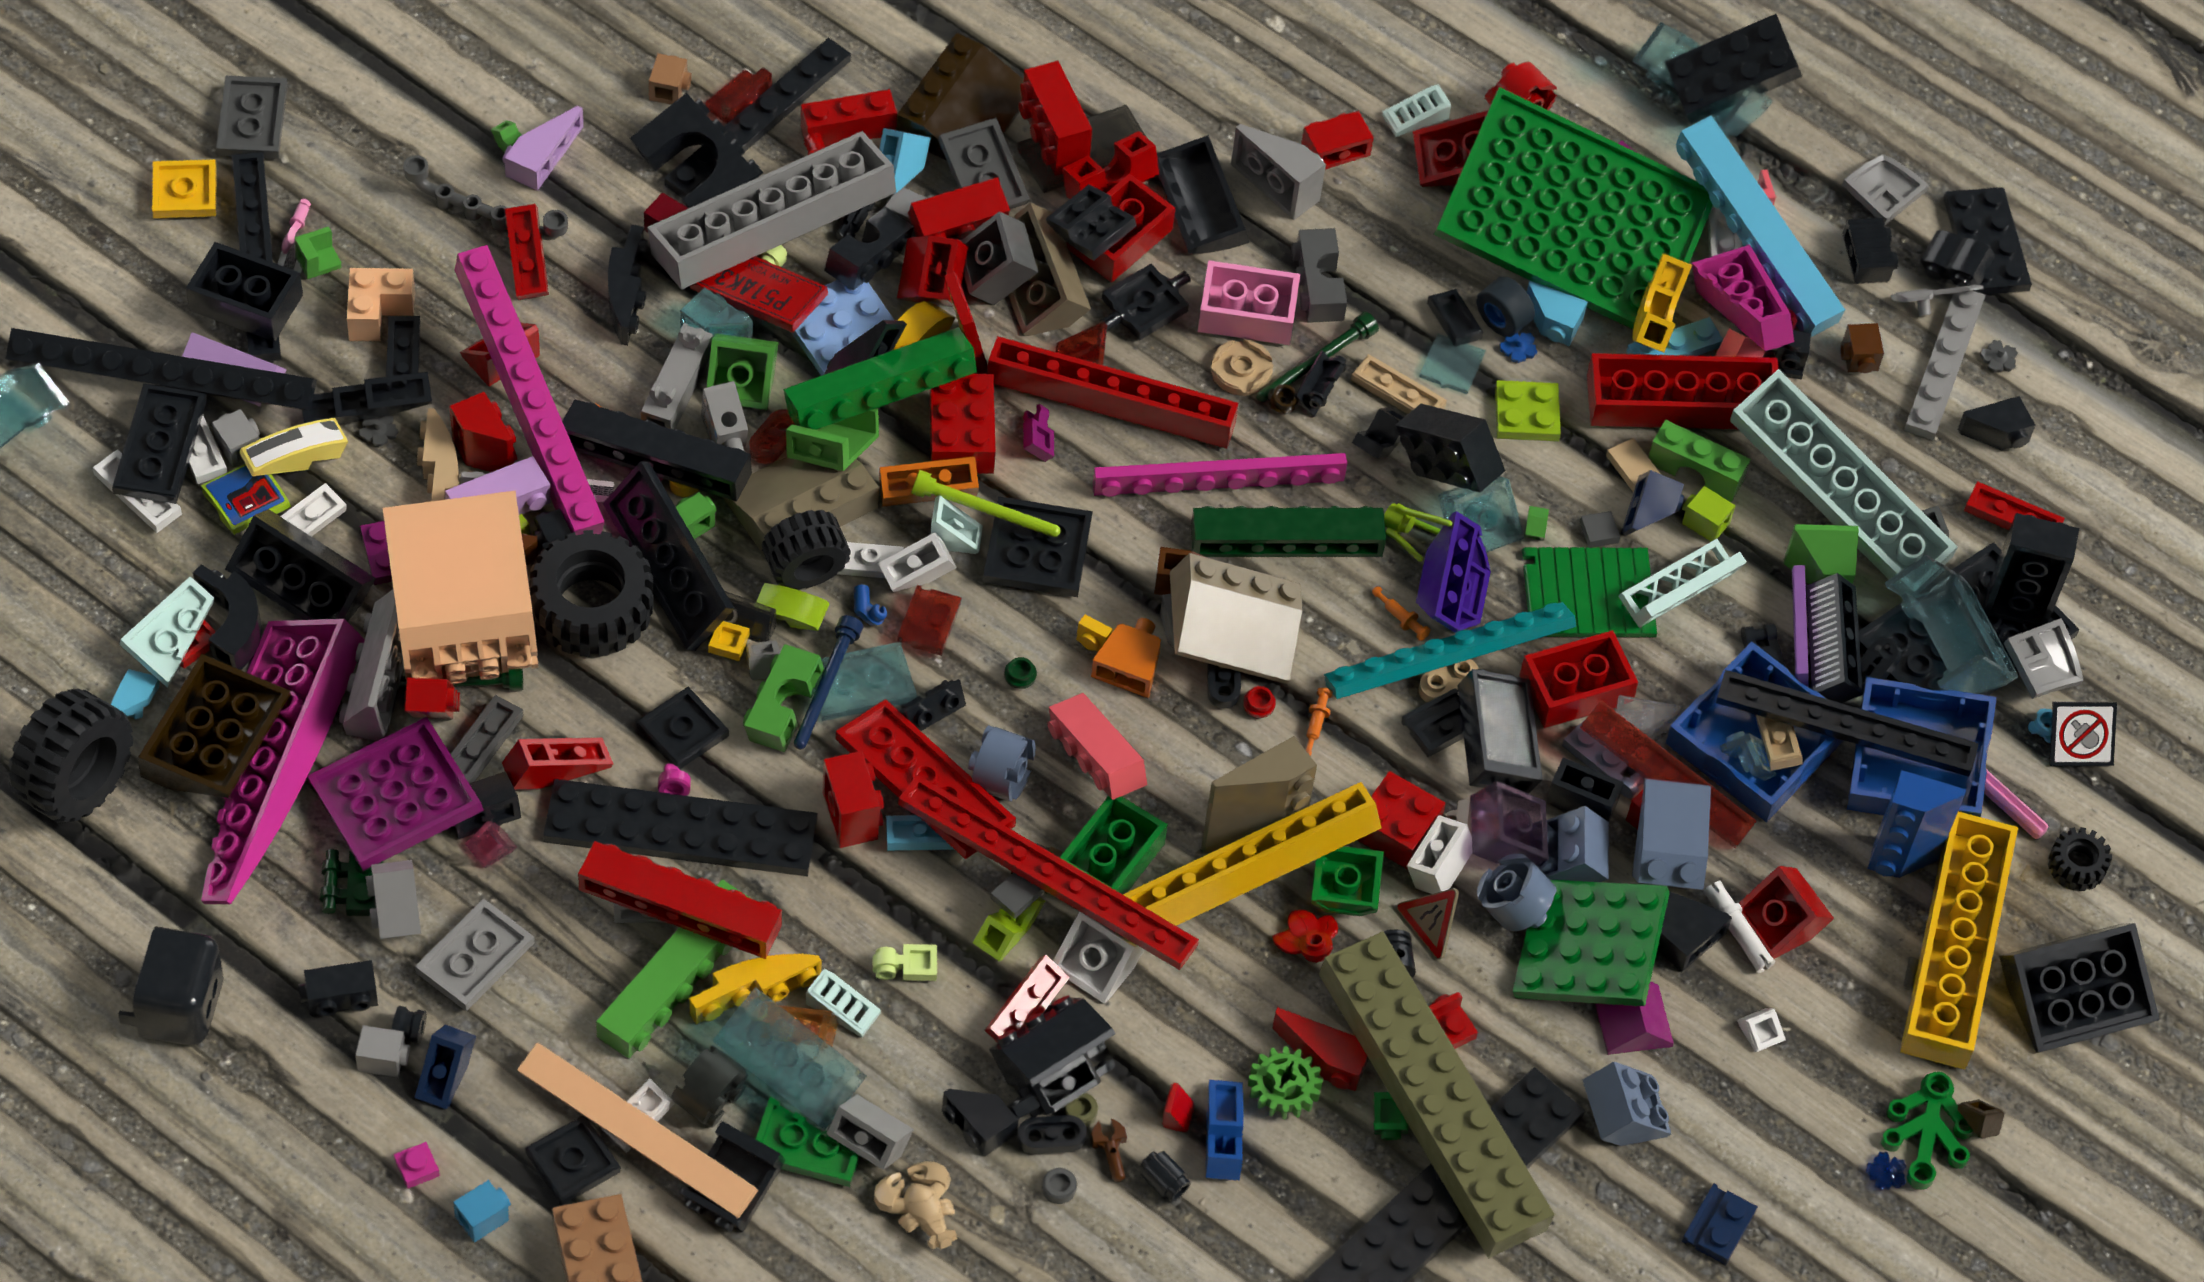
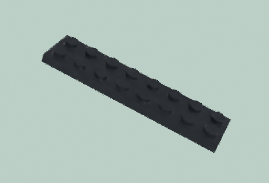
M554 779L543 839L545 843L591 848L594 841L604 845L613 844L620 848L621 851L630 854L808 876L818 813Z

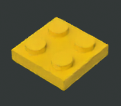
M216 160L153 161V218L216 216Z

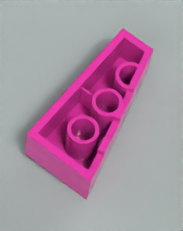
M1750 245L1692 263L1696 292L1764 351L1780 348L1783 345L1794 342L1790 312Z

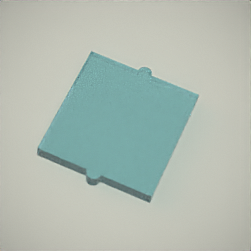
M1438 333L1419 377L1439 384L1441 388L1448 387L1468 394L1486 350L1470 344L1454 347L1449 337Z

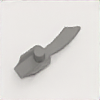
M1970 285L1939 290L1919 289L1896 292V294H1891V300L1902 303L1917 301L1919 316L1931 315L1930 299H1933V295L1983 289V286Z

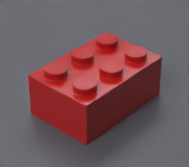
M1058 60L1025 69L1024 80L1020 84L1022 102H1019L1020 114L1030 124V133L1035 143L1039 142L1042 148L1041 154L1045 165H1050L1055 176L1063 174V167L1086 156L1090 157L1092 127Z
M1130 173L1110 189L1107 194L1111 196L1112 204L1115 207L1135 217L1136 227L1095 260L1085 256L1066 242L1070 252L1111 283L1173 230L1175 207Z
M971 374L931 388L929 391L930 461L975 457L977 473L994 474L996 455L994 374Z
M1613 630L1524 655L1519 674L1520 678L1530 679L1533 706L1543 728L1633 703L1639 683Z

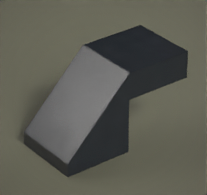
M1390 407L1379 408L1368 430L1357 432L1352 444L1377 459L1388 457L1400 443V435L1396 424L1405 416Z

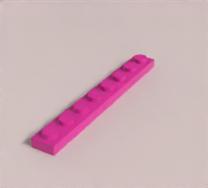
M1346 453L1095 467L1093 492L1094 496L1105 495L1111 497L1118 494L1132 493L1144 495L1150 492L1167 491L1169 493H1176L1183 490L1208 491L1218 488L1240 489L1252 486L1272 487L1274 485L1286 484L1299 486L1306 483L1320 482L1332 484L1337 481H1344L1347 458Z

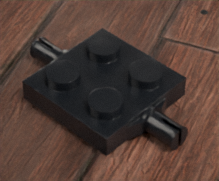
M1149 264L1102 292V300L1113 313L1100 320L1101 327L1108 331L1121 323L1140 341L1187 313L1189 304L1179 294L1178 289L1191 282L1189 274H1186V271H1182L1170 279L1161 274L1152 264Z

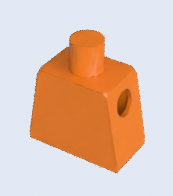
M1139 618L1134 628L1125 624L1117 625L1095 655L1091 677L1149 698L1161 647V639L1158 636L1152 635L1156 627L1155 624L1147 618Z

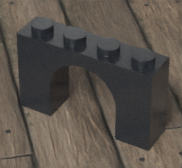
M685 93L630 137V140L655 172L688 147L706 145L718 151V162L713 173L682 199L685 205L691 208L754 180L762 175L763 172L753 159H750L748 162L742 156L745 154V151L735 139L729 141L725 137V134L728 132L717 118L711 121L707 116L710 111L699 98L694 101L688 93Z

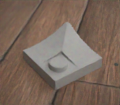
M1883 154L1855 170L1844 179L1842 184L1875 217H1883L1885 225L1927 192L1929 187L1913 171Z
M2062 618L2010 637L2004 642L2032 699L2061 689L2078 686L2084 681L2076 650Z

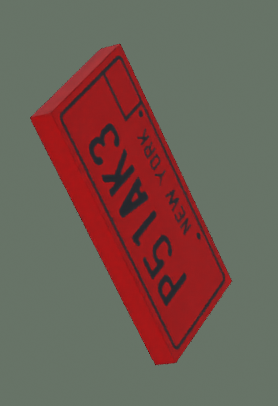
M756 256L690 286V289L792 333L828 295L827 286Z

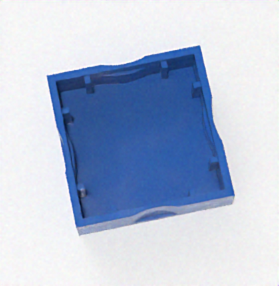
M1751 641L1723 670L1718 681L1708 691L1699 695L1670 725L1665 744L1767 823L1844 740L1793 726L1801 751L1803 765L1770 770L1755 714L1716 703L1725 670L1821 698L1825 697L1799 682L1786 667Z
M1866 677L1861 709L1979 743L1971 774L1967 777L1856 744L1847 810L1884 815L1900 772L1904 770L1966 789L1958 811L1981 817L1987 775V752L1992 736L1997 697L1955 690H1930L1914 684Z

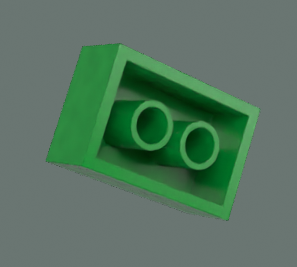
M1108 796L1060 858L1117 892L1125 894L1165 845L1168 824L1122 796L1114 800Z

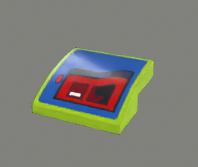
M246 464L201 485L204 496L217 509L220 520L234 535L247 529L253 516L269 509L278 514L291 507L286 495L271 474L252 476Z

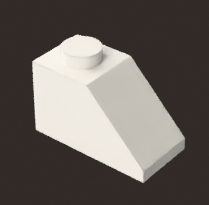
M935 532L878 563L893 592L930 583L957 568L943 540Z

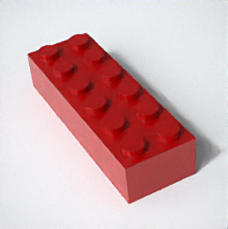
M1592 353L1587 371L1591 426L1661 428L1664 421L1667 420L1683 428L1737 429L1730 422L1733 410L1778 370V360L1771 357Z

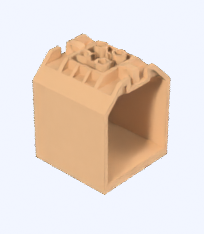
M516 491L383 508L406 682L407 677L448 679L452 684L465 682L467 677L480 676V679L488 680L499 677V673L509 672V669L538 668L537 644Z

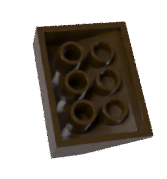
M956 33L897 113L896 131L929 137L928 152L946 160L938 141L939 136L993 118L997 119L1003 135L1020 112L1019 102H1022L1020 84L1023 83L1024 79L983 44Z
M201 654L138 756L141 778L170 790L229 798L290 697L291 691Z

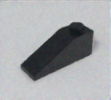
M882 320L838 351L829 361L824 375L893 351L907 324L904 321Z

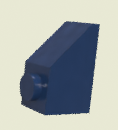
M1652 470L1638 476L1621 534L1627 536L1678 512L1684 500V495L1681 494L1684 484Z
M448 1025L442 1026L432 1034L415 1094L416 1099L445 1109L449 1107L468 1068L476 1035Z

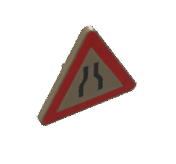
M1455 888L1397 904L1399 913L1436 959L1445 957L1459 891Z

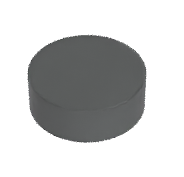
M1054 1168L1045 1174L1042 1192L1048 1201L1055 1204H1065L1074 1198L1077 1180L1071 1171L1065 1168Z

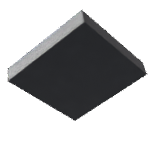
M689 686L637 721V728L670 764H674L679 769H682L729 736V729Z
M585 1116L577 1118L525 1148L526 1155L561 1206L621 1172V1166Z

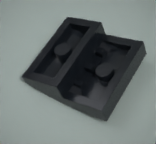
M1090 184L1046 218L1049 226L1059 236L1092 260L1098 258L1136 227L1134 216L1115 207L1112 204L1110 195Z

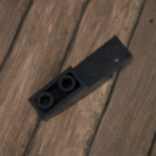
M631 224L625 248L612 246L608 266V296L611 320L621 344L627 346L631 334L636 335L639 316L636 315L638 309H644L647 294L646 291H642V278H640L641 264H639L640 257H646L648 240L644 239V226Z

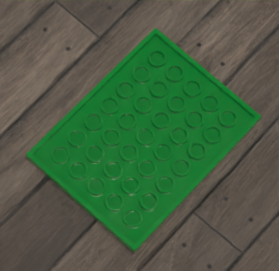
M1499 87L1433 235L1527 280L1588 302L1586 308L1633 329L1648 283L1652 280L1661 255L1666 254L1689 264L1713 204L1703 184L1700 185L1696 180Z

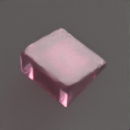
M487 821L465 843L484 868H488L517 848L505 831L498 824Z

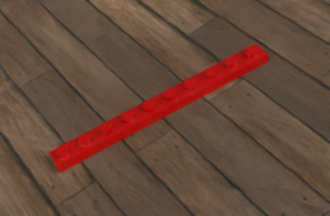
M918 774L899 797L898 805L1178 970H1181L1197 948L1198 938Z

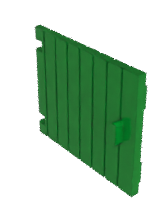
M1522 548V559L1534 560V564H1525L1523 566L1527 611L1531 612L1544 608L1550 603L1563 602L1575 615L1576 627L1546 637H1591L1612 630L1616 637H1657L1656 619L1639 628L1618 597L1622 592L1651 576L1648 548ZM1639 593L1635 594L1636 598L1634 595L1631 596L1640 610L1648 605V596Z

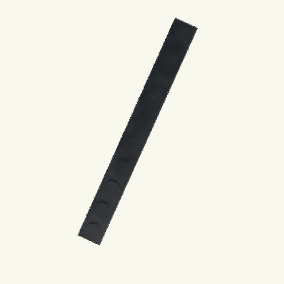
M11 328L5 358L10 361L311 411L317 382L316 379L16 328Z

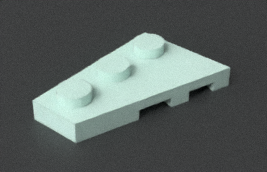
M189 577L120 639V645L168 688L208 614L214 597L192 577Z

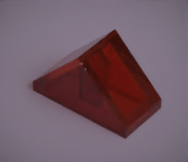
M1101 322L1057 342L1056 352L1103 365L1107 324Z

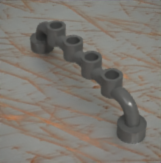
M413 155L404 161L403 170L405 178L413 182L422 192L435 197L436 204L440 209L447 210L455 205L464 209V216L468 220H478L481 216L491 219L492 227L496 231L507 230L505 214L507 207L503 205L492 207L482 203L481 198L477 195L464 196L454 192L453 187L449 184H440L438 186L429 182L426 179L429 174L428 162L422 156ZM550 210L544 215L543 226L540 225L542 239L555 240L567 232L568 217L563 211Z

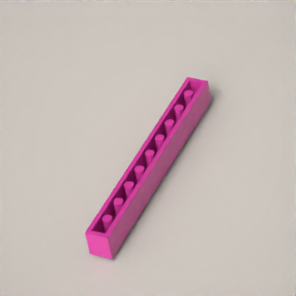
M488 245L458 253L455 273L530 451L550 483V498L555 510H561L571 533L575 532L576 535H581L585 530H593V534H601L605 521Z

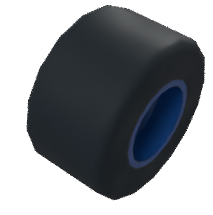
M1498 277L1477 294L1476 304L1482 319L1494 332L1503 337L1514 336L1534 319L1535 309L1529 294L1520 284L1509 277Z

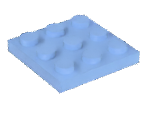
M838 280L825 285L828 288V295L792 333L821 376L824 375L829 361L838 351L882 320H894L869 282L862 283L854 290Z

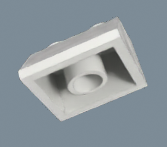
M1079 912L1053 962L1070 977L1069 981L1102 1003H1106L1133 971L1144 949Z

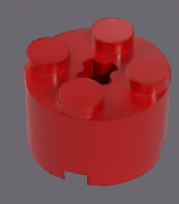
M1512 62L1502 70V78L1487 91L1484 97L1490 106L1498 88L1501 87L1549 110L1556 100L1557 95L1553 90H1557V87L1533 63L1523 62L1516 65Z

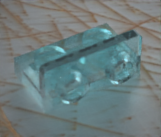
M1744 731L1737 732L1726 738L1727 743L1719 746L1722 753L1732 758L1739 757L1746 773L1750 771L1753 776L1764 781L1777 776L1775 770H1770L1762 740L1748 733L1745 735Z

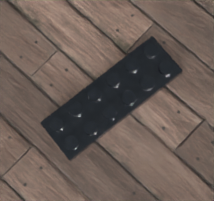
M640 461L602 504L621 537L629 541V547L636 546L642 552V558L648 560L651 574L653 575V592L686 649L696 651L735 608L649 462Z

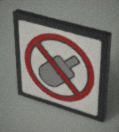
M2052 702L2049 765L2114 766L2117 702Z

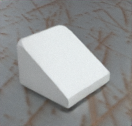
M1765 1008L1737 1020L1755 1052L1786 1040L1776 1011L1773 1008Z

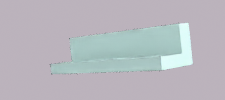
M1715 539L1622 592L1618 597L1640 628L1731 576L1747 561L1741 552L1729 557L1718 539ZM1711 550L1720 561L1714 567L1704 564L1705 554ZM1687 566L1696 569V577L1691 580L1680 578L1682 567ZM1661 579L1673 583L1672 591L1667 594L1657 592L1658 580ZM1636 593L1649 597L1648 605L1644 606L1641 610L1631 597Z

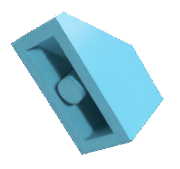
M884 128L879 150L894 165L897 193L924 169L930 138Z
M1529 281L1527 293L1534 304V321L1540 334L1554 342L1570 346L1584 319L1588 302L1573 295Z

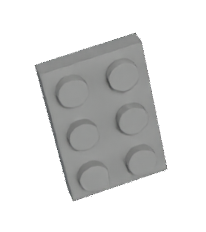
M483 898L415 966V972L467 1011L535 943L534 936Z

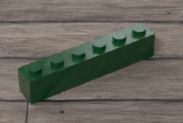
M1212 506L1193 508L1191 519L1192 551L1205 557H1383L1386 543L1384 509L1370 506H1362L1360 508H1341L1339 506L1328 508H1310L1307 506L1296 508H1278L1275 506L1265 508H1246L1244 506L1233 508H1214Z

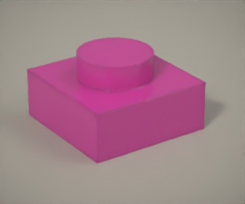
M427 1142L394 1154V1161L407 1189L440 1176L439 1168Z

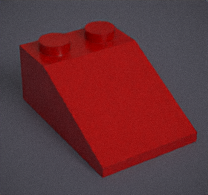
M1488 110L1413 131L1419 181L1422 187L1456 184Z

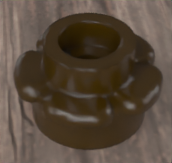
M1278 385L1268 393L1269 406L1277 413H1292L1295 410L1294 406L1298 403L1295 397L1297 392L1290 385Z

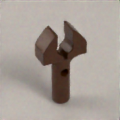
M1111 1119L1110 1126L1113 1135L1112 1139L1109 1140L1108 1137L1102 1134L1101 1124L1098 1121L1091 1133L1093 1149L1102 1148L1105 1151L1112 1180L1115 1182L1123 1181L1126 1176L1118 1147L1127 1141L1125 1127L1118 1121Z

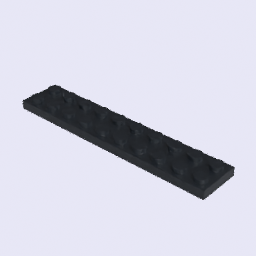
M1535 1067L1491 1107V1110L1527 1169L1583 1117L1585 1112L1583 1108ZM1432 1163L1304 1282H1408L1468 1226Z

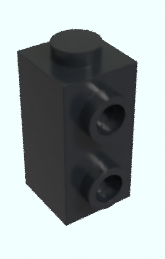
M372 960L304 970L305 983L299 984L301 1004L308 1003L310 1016H331L340 1011H364L370 1007L378 1006Z

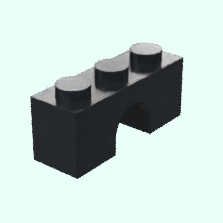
M884 207L866 221L861 242L847 235L829 249L824 271L854 290L862 283H868L874 274L882 268H888L899 255H905L907 238H911L914 226Z

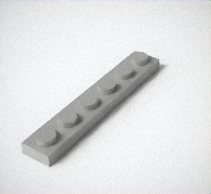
M1973 290L1953 293L1904 431L1934 441L1986 296L1985 294Z

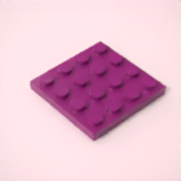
M427 717L307 776L311 786L362 871L484 811L479 798Z

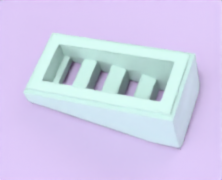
M1437 84L1382 111V116L1394 136L1397 137L1449 119L1451 103L1440 85ZM1410 111H1412L1415 115L1414 118H1412V116L1410 115ZM1401 115L1405 123L1401 124L1397 116Z
M823 969L806 992V1004L861 1038L881 1014V1010L827 969ZM826 988H827L829 991H828V993L823 997L822 994H823V992H824V991L826 990ZM837 995L842 997L836 1005L832 1003ZM850 1002L853 1006L846 1014L843 1010ZM862 1009L866 1013L857 1023L853 1019Z

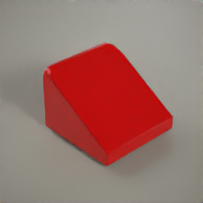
M1178 1083L1171 1084L1162 1125L1164 1128L1185 1133L1190 1125L1194 1102Z

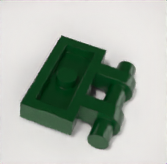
M328 849L326 851V859L322 862L321 873L324 875V886L320 889V901L323 902L322 912L333 914L336 912V904H346L347 916H370V909L376 908L375 896L368 897L366 876H372V867L362 871L351 851H349V862H340L339 851ZM338 878H348L347 889H339L337 887Z

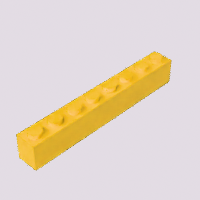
M1359 782L1123 895L1177 926L1381 829L1376 803L1363 783Z

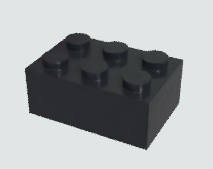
M214 242L185 288L189 311L274 342L303 296L300 272Z
M1421 403L1396 424L1400 435V442L1407 452L1411 462L1410 467L1416 476L1481 493L1506 471L1485 419Z

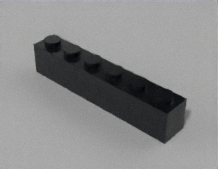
M574 399L562 421L572 446L577 452L634 469L640 461L649 462L657 477L736 502L752 474L751 455L739 448H730L715 443L710 439H702L686 434L678 429L673 430L657 425L649 420L637 419L621 411L605 409L592 402Z

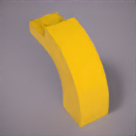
M1666 254L1661 255L1637 313L1632 334L1633 341L1662 353L1665 352L1676 325L1673 323V315L1691 270V264Z
M923 301L915 304L897 320L904 321L907 325L893 350L949 331L956 317L932 302Z

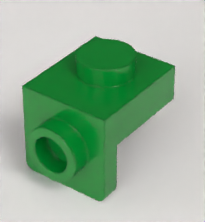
M1374 1092V1135H1381L1382 1140H1401V1135H1408V1123L1389 1092Z

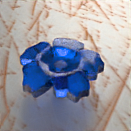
M1879 1152L1874 1157L1873 1163H1867L1865 1172L1869 1175L1870 1180H1876L1875 1187L1880 1190H1890L1891 1186L1900 1189L1906 1183V1175L1902 1172L1906 1169L1907 1165L1904 1163V1159L1893 1157L1890 1161L1887 1152Z

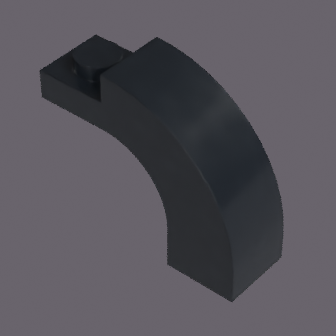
M201 564L193 572L194 580L214 597L213 602L228 612L226 621L208 639L212 658L242 670L255 654L261 639L262 624L256 596L249 583L237 572L234 571L226 579L221 572L210 570Z

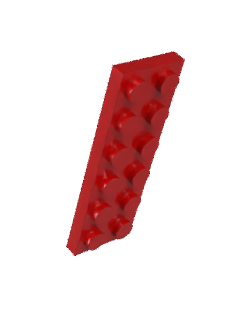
M886 699L836 730L835 739L850 753L863 751L866 763L871 762L873 765L875 776L898 798L918 774L1010 829L1015 827L1016 817L981 785L972 782L970 775ZM923 820L965 860L978 852Z

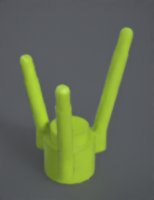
M1392 503L1384 514L1385 527H1387L1386 535L1395 539L1418 562H1422L1423 557L1400 534H1408L1413 526L1435 535L1440 532L1441 529L1416 518L1448 527L1452 526V521L1407 508L1400 503Z

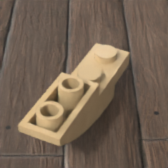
M428 408L427 421L421 420L420 440H424V447H418L417 466H423L424 479H428L427 493H432L431 501L446 500L445 490L460 485L458 460L452 438L445 423L434 408Z

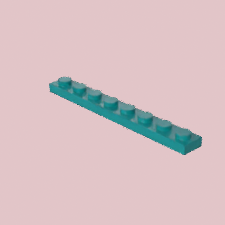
M1563 602L1550 603L1544 608L1535 611L1520 612L1514 617L1501 621H1491L1482 627L1472 630H1461L1452 636L1442 639H1431L1419 646L1401 648L1389 655L1371 657L1365 660V662L1356 665L1339 667L1335 671L1324 674L1325 685L1333 692L1336 699H1340L1576 627L1575 615Z

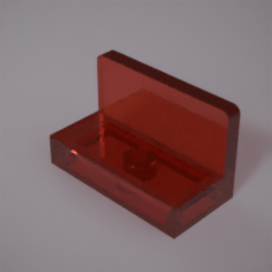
M764 67L754 75L747 70H743L706 101L705 106L713 115L728 124L772 86V73Z

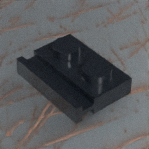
M1456 688L1402 717V725L1407 726L1410 730L1409 734L1427 757L1464 738L1459 695Z

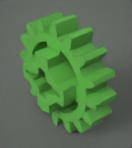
M1284 1046L1283 1052L1278 1054L1274 1047L1270 1048L1269 1057L1261 1053L1258 1058V1064L1253 1063L1251 1066V1075H1249L1248 1086L1252 1087L1250 1097L1251 1099L1259 1098L1257 1108L1269 1107V1116L1271 1117L1276 1111L1281 1112L1282 1119L1287 1118L1288 1112H1293L1294 1116L1298 1118L1301 1114V1108L1310 1112L1313 1102H1318L1319 1090H1321L1323 1079L1318 1078L1321 1069L1320 1067H1311L1313 1061L1311 1056L1302 1059L1301 1049H1298L1294 1054H1290L1288 1046Z

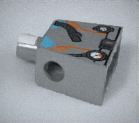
M732 381L704 388L701 416L709 439L715 443L730 448H739L744 451L747 443L748 427L735 382Z

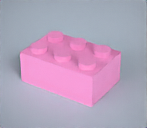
M1208 260L1198 332L1290 345L1300 274Z

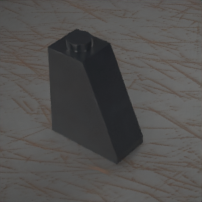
M1670 892L1657 950L1677 969L1683 972L1727 934L1732 917L1728 913Z

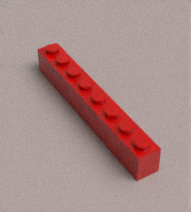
M997 336L988 359L987 374H994V384L1222 448H1228L1236 425L1238 402Z

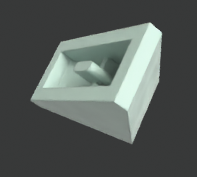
M942 496L935 497L931 534L935 532L943 540L948 551L970 554L978 553L980 551L983 525Z

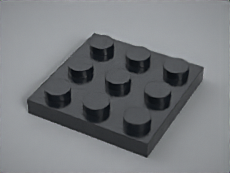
M998 496L997 504L1056 524L1060 527L1061 532L1059 536L1051 537L994 517L983 582L1078 597L1093 511Z

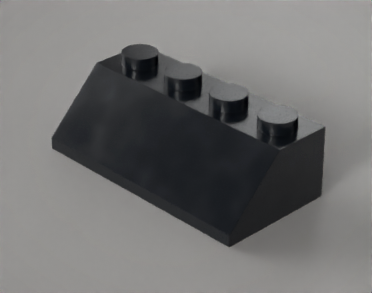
M269 509L253 516L225 568L231 574L234 571L240 574L251 587L302 620L345 619L348 622L362 605L376 579Z

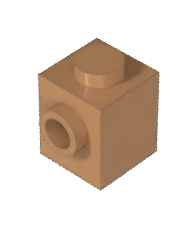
M657 54L649 79V100L672 105L682 97L684 90H689L692 73L687 72V59L674 55Z

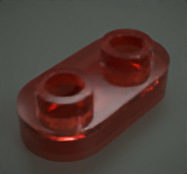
M779 409L771 413L750 438L749 453L756 462L762 464L772 463L786 450V431L779 429H787L792 424L795 425L787 409Z

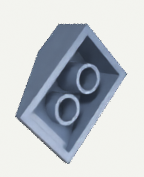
M1655 779L1644 780L1632 876L1638 883L1704 889L1708 860L1711 786Z

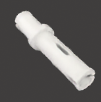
M1721 881L1714 883L1715 888L1709 885L1703 891L1704 895L1707 896L1715 909L1728 913L1732 917L1729 930L1756 968L1757 973L1763 972L1764 966L1767 969L1775 964L1774 958L1771 957L1743 916L1741 905L1733 901Z

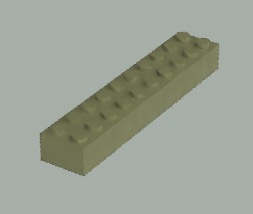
M1382 931L1325 957L1319 972L1320 978L1488 1259L1547 1231L1555 1216L1554 1212L1385 933Z

